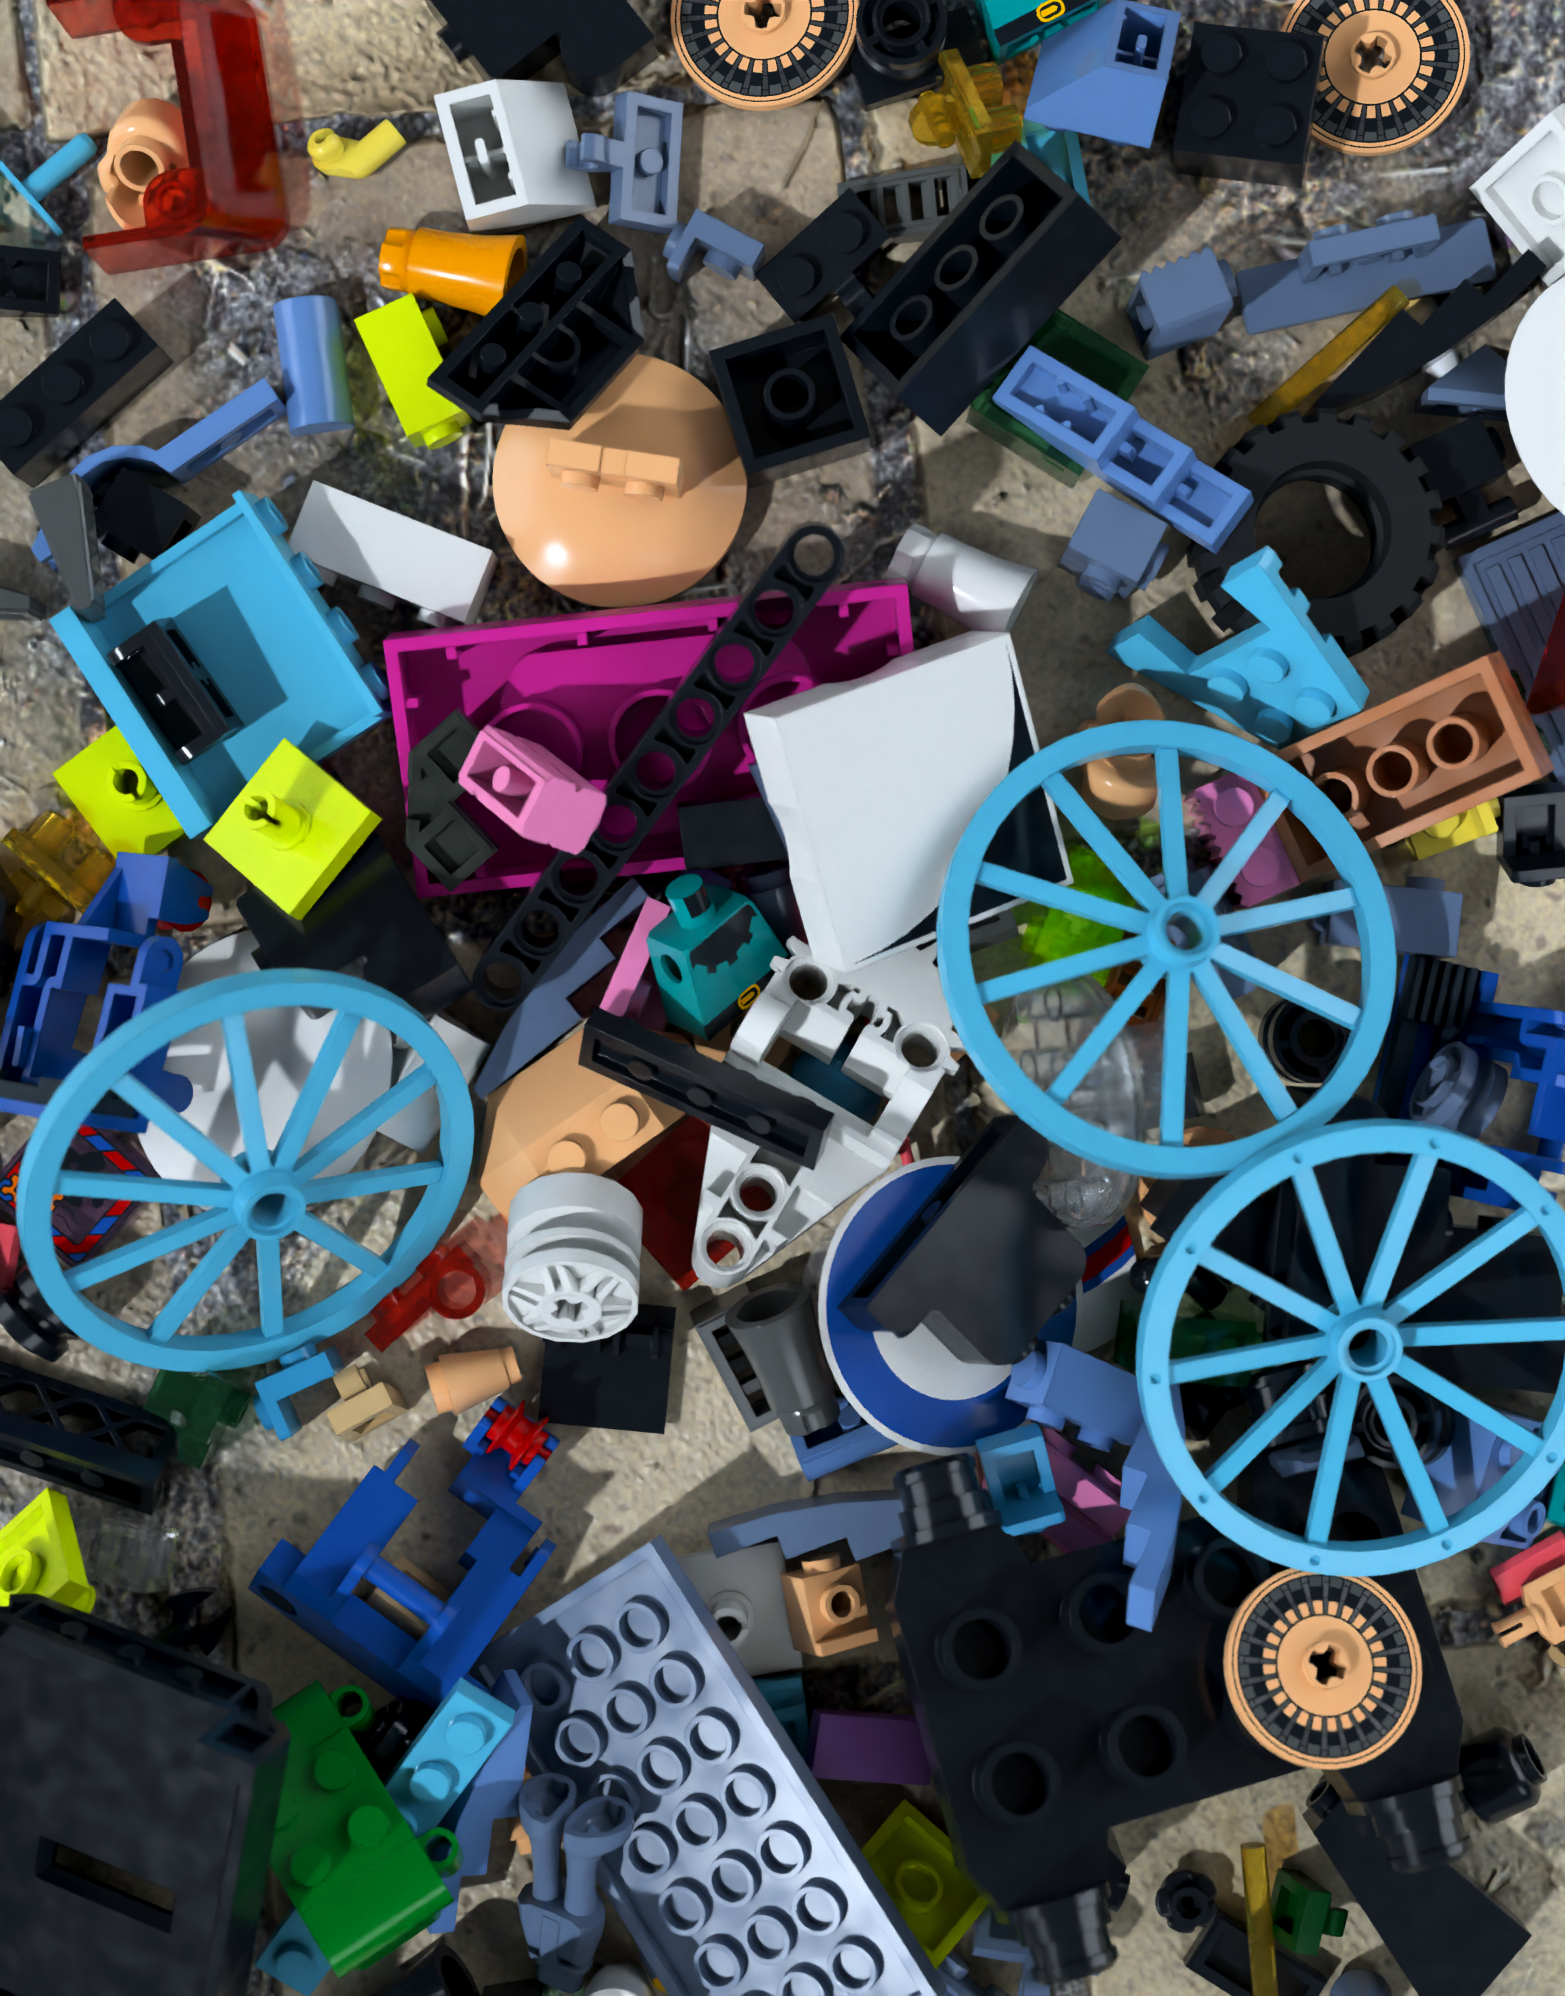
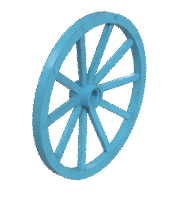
M1167 720L1116 722L1078 732L1038 751L1002 780L971 818L956 844L945 873L939 898L936 938L937 960L942 990L954 1026L964 1048L978 1071L999 1098L1023 1121L1045 1138L1072 1154L1117 1171L1159 1179H1196L1221 1176L1230 1173L1237 1166L1272 1145L1291 1136L1323 1126L1345 1105L1366 1077L1380 1050L1389 1024L1396 981L1395 935L1389 905L1379 875L1366 848L1350 823L1333 802L1294 767L1254 743L1207 726ZM1139 753L1155 754L1165 898L1061 773L1085 763L1107 757ZM1178 756L1193 758L1219 766L1242 776L1269 793V796L1195 897L1189 896ZM1041 786L1144 911L982 861L994 834L1007 815L1026 796ZM1286 807L1305 824L1322 845L1345 887L1342 890L1217 916L1213 910ZM976 883L1137 934V937L976 984L969 948V915L974 884ZM1353 910L1360 940L1362 964L1358 1007L1221 942L1220 938ZM1167 925L1176 926L1186 934L1189 940V950L1180 949L1169 940L1166 932ZM1140 959L1143 967L1044 1093L1021 1070L1007 1052L993 1029L983 1005ZM1212 964L1351 1030L1348 1041L1335 1067L1319 1089L1299 1109L1296 1107ZM1190 976L1276 1118L1278 1124L1250 1137L1224 1144L1183 1147ZM1162 977L1166 978L1160 1132L1159 1145L1120 1137L1093 1126L1064 1109L1062 1105Z
M304 968L268 969L212 980L182 991L140 1013L99 1043L73 1069L41 1114L26 1148L20 1168L16 1194V1221L19 1239L30 1272L47 1304L73 1332L103 1352L142 1366L178 1372L231 1370L279 1359L278 1357L311 1342H314L316 1345L346 1329L390 1297L417 1270L445 1232L466 1186L473 1157L474 1116L467 1083L459 1064L449 1048L422 1014L386 989L357 977L331 971ZM284 1006H311L338 1010L273 1152L267 1147L243 1012ZM362 1017L374 1021L397 1034L423 1058L425 1063L297 1159ZM219 1019L221 1021L245 1150L234 1158L127 1072L146 1056L171 1040ZM435 1085L441 1120L440 1141L436 1160L312 1179ZM109 1089H112L220 1177V1183L59 1169L72 1138L100 1098ZM428 1185L416 1211L402 1232L381 1256L306 1210V1204ZM53 1194L214 1207L64 1272L59 1266L54 1251L51 1233ZM226 1229L148 1329L133 1326L112 1317L93 1305L79 1292ZM295 1230L363 1271L349 1284L328 1298L283 1319L279 1239ZM251 1237L256 1240L261 1326L227 1334L204 1336L174 1334L248 1239Z
M1381 1118L1351 1120L1321 1126L1291 1136L1272 1145L1237 1166L1214 1185L1192 1208L1173 1234L1157 1263L1147 1288L1139 1319L1136 1343V1379L1140 1406L1155 1449L1182 1494L1201 1516L1223 1535L1246 1550L1287 1567L1329 1576L1362 1577L1387 1575L1420 1568L1453 1556L1499 1530L1520 1513L1544 1489L1565 1460V1358L1556 1395L1537 1434L1406 1355L1403 1353V1347L1565 1340V1316L1398 1323L1536 1226L1547 1242L1555 1260L1565 1296V1212L1560 1205L1528 1172L1496 1149L1460 1132L1413 1120ZM1364 1153H1414L1360 1298H1356L1312 1166L1333 1159ZM1438 1158L1467 1167L1492 1180L1506 1190L1522 1206L1383 1304ZM1290 1176L1334 1303L1329 1308L1318 1304L1210 1245L1218 1233L1239 1211L1260 1194ZM1197 1264L1210 1269L1318 1328V1333L1169 1360L1171 1335L1178 1306L1188 1280ZM1365 1329H1371V1336L1365 1345L1355 1350H1348L1349 1343L1355 1334ZM1322 1356L1202 1474L1191 1458L1180 1434L1173 1411L1169 1385ZM1392 1372L1397 1373L1524 1451L1515 1465L1494 1486L1478 1499L1448 1517L1444 1515L1388 1382L1387 1376ZM1338 1375L1304 1536L1275 1528L1254 1518L1220 1492ZM1365 1382L1426 1527L1406 1534L1377 1540L1331 1541L1328 1540L1357 1397L1360 1383Z

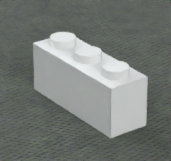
M315 480L312 481L288 542L295 555L302 551L308 556L320 573L324 582L323 585L333 588L336 579H342L360 587L357 593L358 598L390 611L393 610L396 601L419 610L416 620L431 628L474 624L499 562L495 553L490 549Z

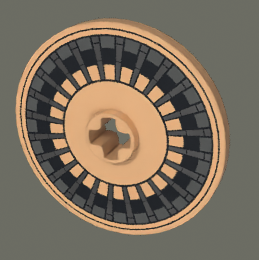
M672 0L670 13L671 33L677 54L685 70L692 80L711 97L729 106L743 110H780L815 96L831 83L843 69L856 43V15L860 1ZM771 3L776 15L780 17H771L766 28H758L755 18L751 15L760 14L763 4Z
M1297 0L1287 15L1281 32L1324 36L1323 68L1311 138L1332 150L1344 154L1382 156L1399 152L1419 143L1431 135L1448 118L1455 108L1466 83L1470 63V42L1464 18L1454 0ZM1375 45L1384 49L1382 61L1388 66L1383 68L1382 66L1375 65L1370 73L1362 71L1360 69L1362 57L1357 53L1358 50L1369 53Z
M1294 1568L1279 1572L1264 1580L1249 1593L1237 1609L1227 1632L1223 1658L1224 1676L1233 1707L1250 1734L1270 1752L1288 1762L1320 1770L1348 1768L1374 1759L1393 1745L1402 1735L1413 1717L1422 1686V1659L1419 1644L1409 1619L1396 1600L1384 1588L1366 1576H1329L1300 1571ZM1328 1650L1331 1653L1329 1664L1337 1669L1336 1677L1322 1678L1318 1682L1315 1680L1317 1668L1309 1663L1310 1655L1323 1654Z

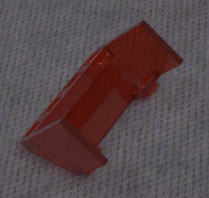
M46 0L47 7L71 39L122 32L130 41L142 46L171 43L190 167L162 172L150 181L143 196L146 227L82 237L84 250L107 275L249 254L267 251L279 245L288 233L290 212L262 30L252 7L245 0Z

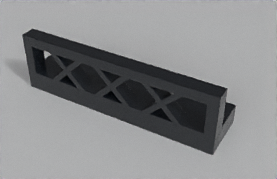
M0 1361V1396L21 1389L36 1394L41 1405L38 1409L19 1415L5 1410L0 1400V1466L152 1516L162 1494L163 1472L183 1432V1421ZM81 1409L95 1414L101 1428L79 1435L65 1430L60 1416ZM141 1429L162 1436V1439L151 1459L127 1451L120 1437Z

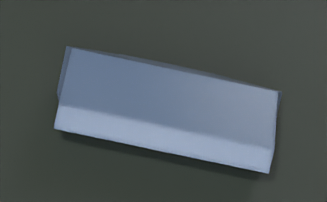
M1351 1431L1344 1462L1365 1456L1359 1437L1355 1436ZM1325 1438L1272 1451L1268 1455L1270 1464L1282 1478L1316 1470L1319 1467Z

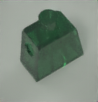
M1121 1299L1113 1363L1136 1371V1343L1139 1319L1144 1302ZM1178 1306L1172 1329L1169 1360L1264 1343L1262 1342L1263 1332L1257 1331L1254 1321L1229 1313ZM1275 1365L1182 1383L1247 1387L1251 1381L1252 1370L1263 1371L1273 1368Z

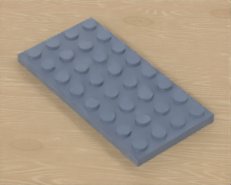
M661 1534L487 1645L468 1671L471 1677L491 1690L502 1670H516L533 1703L525 1762L533 1777L544 1773H558L574 1781L577 1788L575 1810L588 1800L599 1796L619 1797L627 1801L633 1808L634 1826L630 1838L619 1848L601 1856L597 1866L596 1879L669 1996H942L948 1989Z

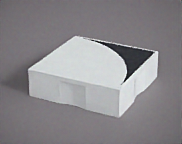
M972 630L894 658L880 669L861 678L838 683H825L743 713L768 802L773 808L785 836L789 855V876L814 962L844 973H850L936 938L938 906L943 881L961 835L971 818L994 788L1016 767L1040 751L1010 633ZM1040 786L1026 796L1000 824L985 851L982 861L1065 887L1073 884L1074 881L1053 800ZM975 883L971 897L969 925L1030 900Z

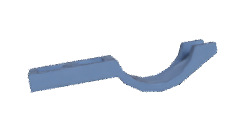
M262 378L157 451L144 445L110 446L85 457L69 474L77 473L89 485L92 496L109 476H116L122 466L130 471L147 469L167 473L182 484H185L287 414L286 405L268 381ZM40 529L31 550L40 563L45 564L48 562L51 568L57 572V565L43 531Z

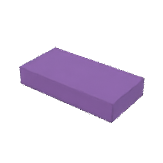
M813 1708L805 1763L815 1778L913 1785L930 1784L931 1770L915 1715Z

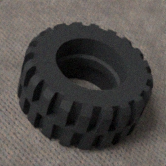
M1316 408L1310 416H1301L1298 410L1280 414L1273 423L1266 426L1262 423L1258 424L1246 432L1233 447H1229L1213 469L1250 490L1254 502L1217 554L1192 539L1186 548L1188 568H1195L1198 579L1193 585L1200 603L1204 601L1209 602L1216 613L1211 619L1223 633L1230 628L1236 634H1239L1261 622L1225 591L1221 584L1230 567L1257 552L1254 527L1258 513L1266 499L1282 486L1295 481L1320 482L1344 493L1359 508L1367 523L1370 534L1371 552L1368 565L1361 577L1350 588L1329 597L1312 598L1305 596L1311 604L1306 615L1319 634L1322 636V634L1331 633L1346 657L1349 658L1365 651L1396 631L1401 623L1415 613L1423 603L1422 594L1434 584L1440 568L1434 562L1435 554L1444 548L1445 527L1436 526L1435 514L1443 509L1438 490L1427 492L1422 478L1430 471L1420 456H1417L1410 462L1399 450L1405 443L1403 438L1391 429L1384 436L1379 435L1371 430L1374 419L1356 412L1349 420L1337 418L1336 408Z

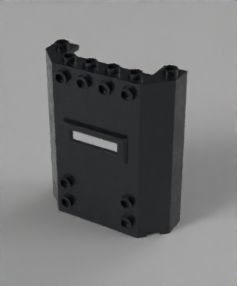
M37 1593L10 1594L9 1606H0V1996H246L291 1741V1733L285 1721H276L271 1711L273 1697L266 1683ZM58 1843L174 1891L172 1911L55 1863Z

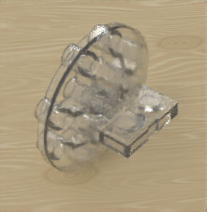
M1090 974L1013 996V1001L1004 1023L1001 1042L1021 1070L1045 1093L1115 1001L1100 982ZM1165 1021L1131 1025L1125 1023L1066 1099L1062 1107L1087 1123L1114 1135L1141 1143L1159 1145ZM1014 1043L1016 1048L1008 1049ZM1013 1112V1113L1001 1114L1000 1116L1017 1115V1114H1016L1015 1112ZM1183 1133V1147H1185V1143H1184V1133ZM1047 1139L1049 1147L1048 1159L1040 1176L1033 1183L1035 1196L1067 1228L1086 1229L1099 1227L1117 1219L1130 1203L1140 1176L1100 1166L1072 1154Z

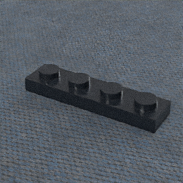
M595 1007L584 1024L579 1065L814 1171L824 1153L834 1113L817 1106L813 1101L805 1097L792 1095L759 1080L747 1071L734 1069L699 1053L687 1044L676 1043L639 1026L629 1018L618 1017L601 1008Z

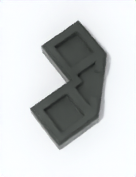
M459 706L408 753L409 781L406 846L450 893L500 847L457 800L466 791L459 784L458 775L480 732V729Z

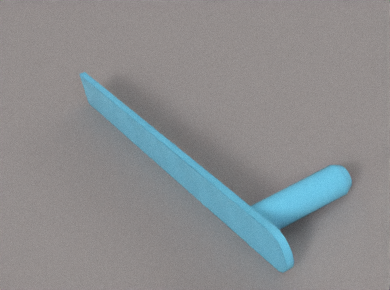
M80 133L22 182L13 175L1 160L0 172L51 230L60 237L64 232L39 202L96 154L98 147L86 133Z

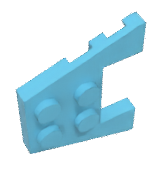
M1268 546L1230 567L1221 584L1225 591L1261 622L1201 655H1195L1156 620L1147 615L1117 632L1106 650V653L1115 660L1278 750L1360 712L1370 693V690L1331 633L1322 634L1321 636L1306 615L1311 604L1299 587L1288 589L1278 574L1283 563Z

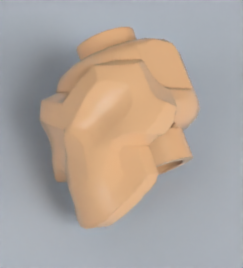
M141 98L125 107L109 132L107 153L97 167L100 184L107 193L105 200L109 211L120 227L134 236L147 235L161 227L172 216L173 208L185 206L193 198L198 188L196 182L198 172L193 162L195 156L194 126L186 114L172 103L158 98Z
M1125 683L1107 693L1098 702L1096 719H1086L1076 733L1116 722L1164 720L1165 714L1158 700L1144 686L1137 683ZM1155 754L1117 755L1080 765L1082 769L1079 789L1080 797L1092 811L1102 817L1117 821L1130 820L1143 816L1154 808L1157 797Z

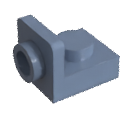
M697 208L688 224L679 221L675 225L662 253L664 257L669 259L666 265L669 279L679 284H682L698 252L705 255L702 263L706 267L732 281H736L739 274L755 281V274L762 268L766 260L763 243Z

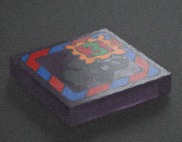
M88 1126L79 1127L72 1138L59 1169L161 1178L153 1165L115 1131ZM30 1138L0 1171V1206L15 1219L20 1168ZM53 1194L51 1233L55 1254L71 1268L97 1258L146 1201Z

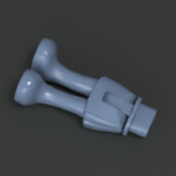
M544 1773L528 1779L522 1786L519 1796L518 1812L520 1821L531 1844L533 1881L525 1884L517 1897L518 1909L528 1945L529 1956L536 1962L535 1977L537 1980L560 1991L575 1993L582 1988L583 1974L587 1973L592 1966L593 1954L602 1937L606 1919L604 1900L596 1892L598 1862L602 1855L614 1851L628 1841L634 1826L633 1808L627 1801L614 1796L592 1798L575 1810L577 1788L574 1781L558 1773ZM562 1835L563 1849L566 1853L567 1877L560 1875Z

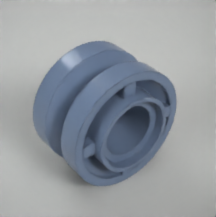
M1459 1041L1449 1043L1430 1060L1421 1073L1411 1095L1409 1115L1413 1121L1442 1126L1476 1139L1492 1122L1504 1100L1508 1086V1073L1504 1067L1490 1059L1479 1060L1477 1052Z

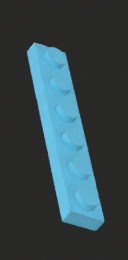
M461 1677L382 1783L416 1839L430 1829L436 1828L513 1724L516 1712L514 1709ZM292 1905L261 1947L254 1964L255 1967L305 1996L312 1994L331 1968L294 1905Z

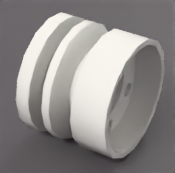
M562 1172L539 1177L518 1190L510 1202L507 1231L508 1254L505 1257V1277L503 1278L502 1308L514 1324L535 1336L556 1342L578 1343L608 1338L628 1327L638 1314L639 1260L641 1257L643 1208L631 1191L611 1179L591 1173Z

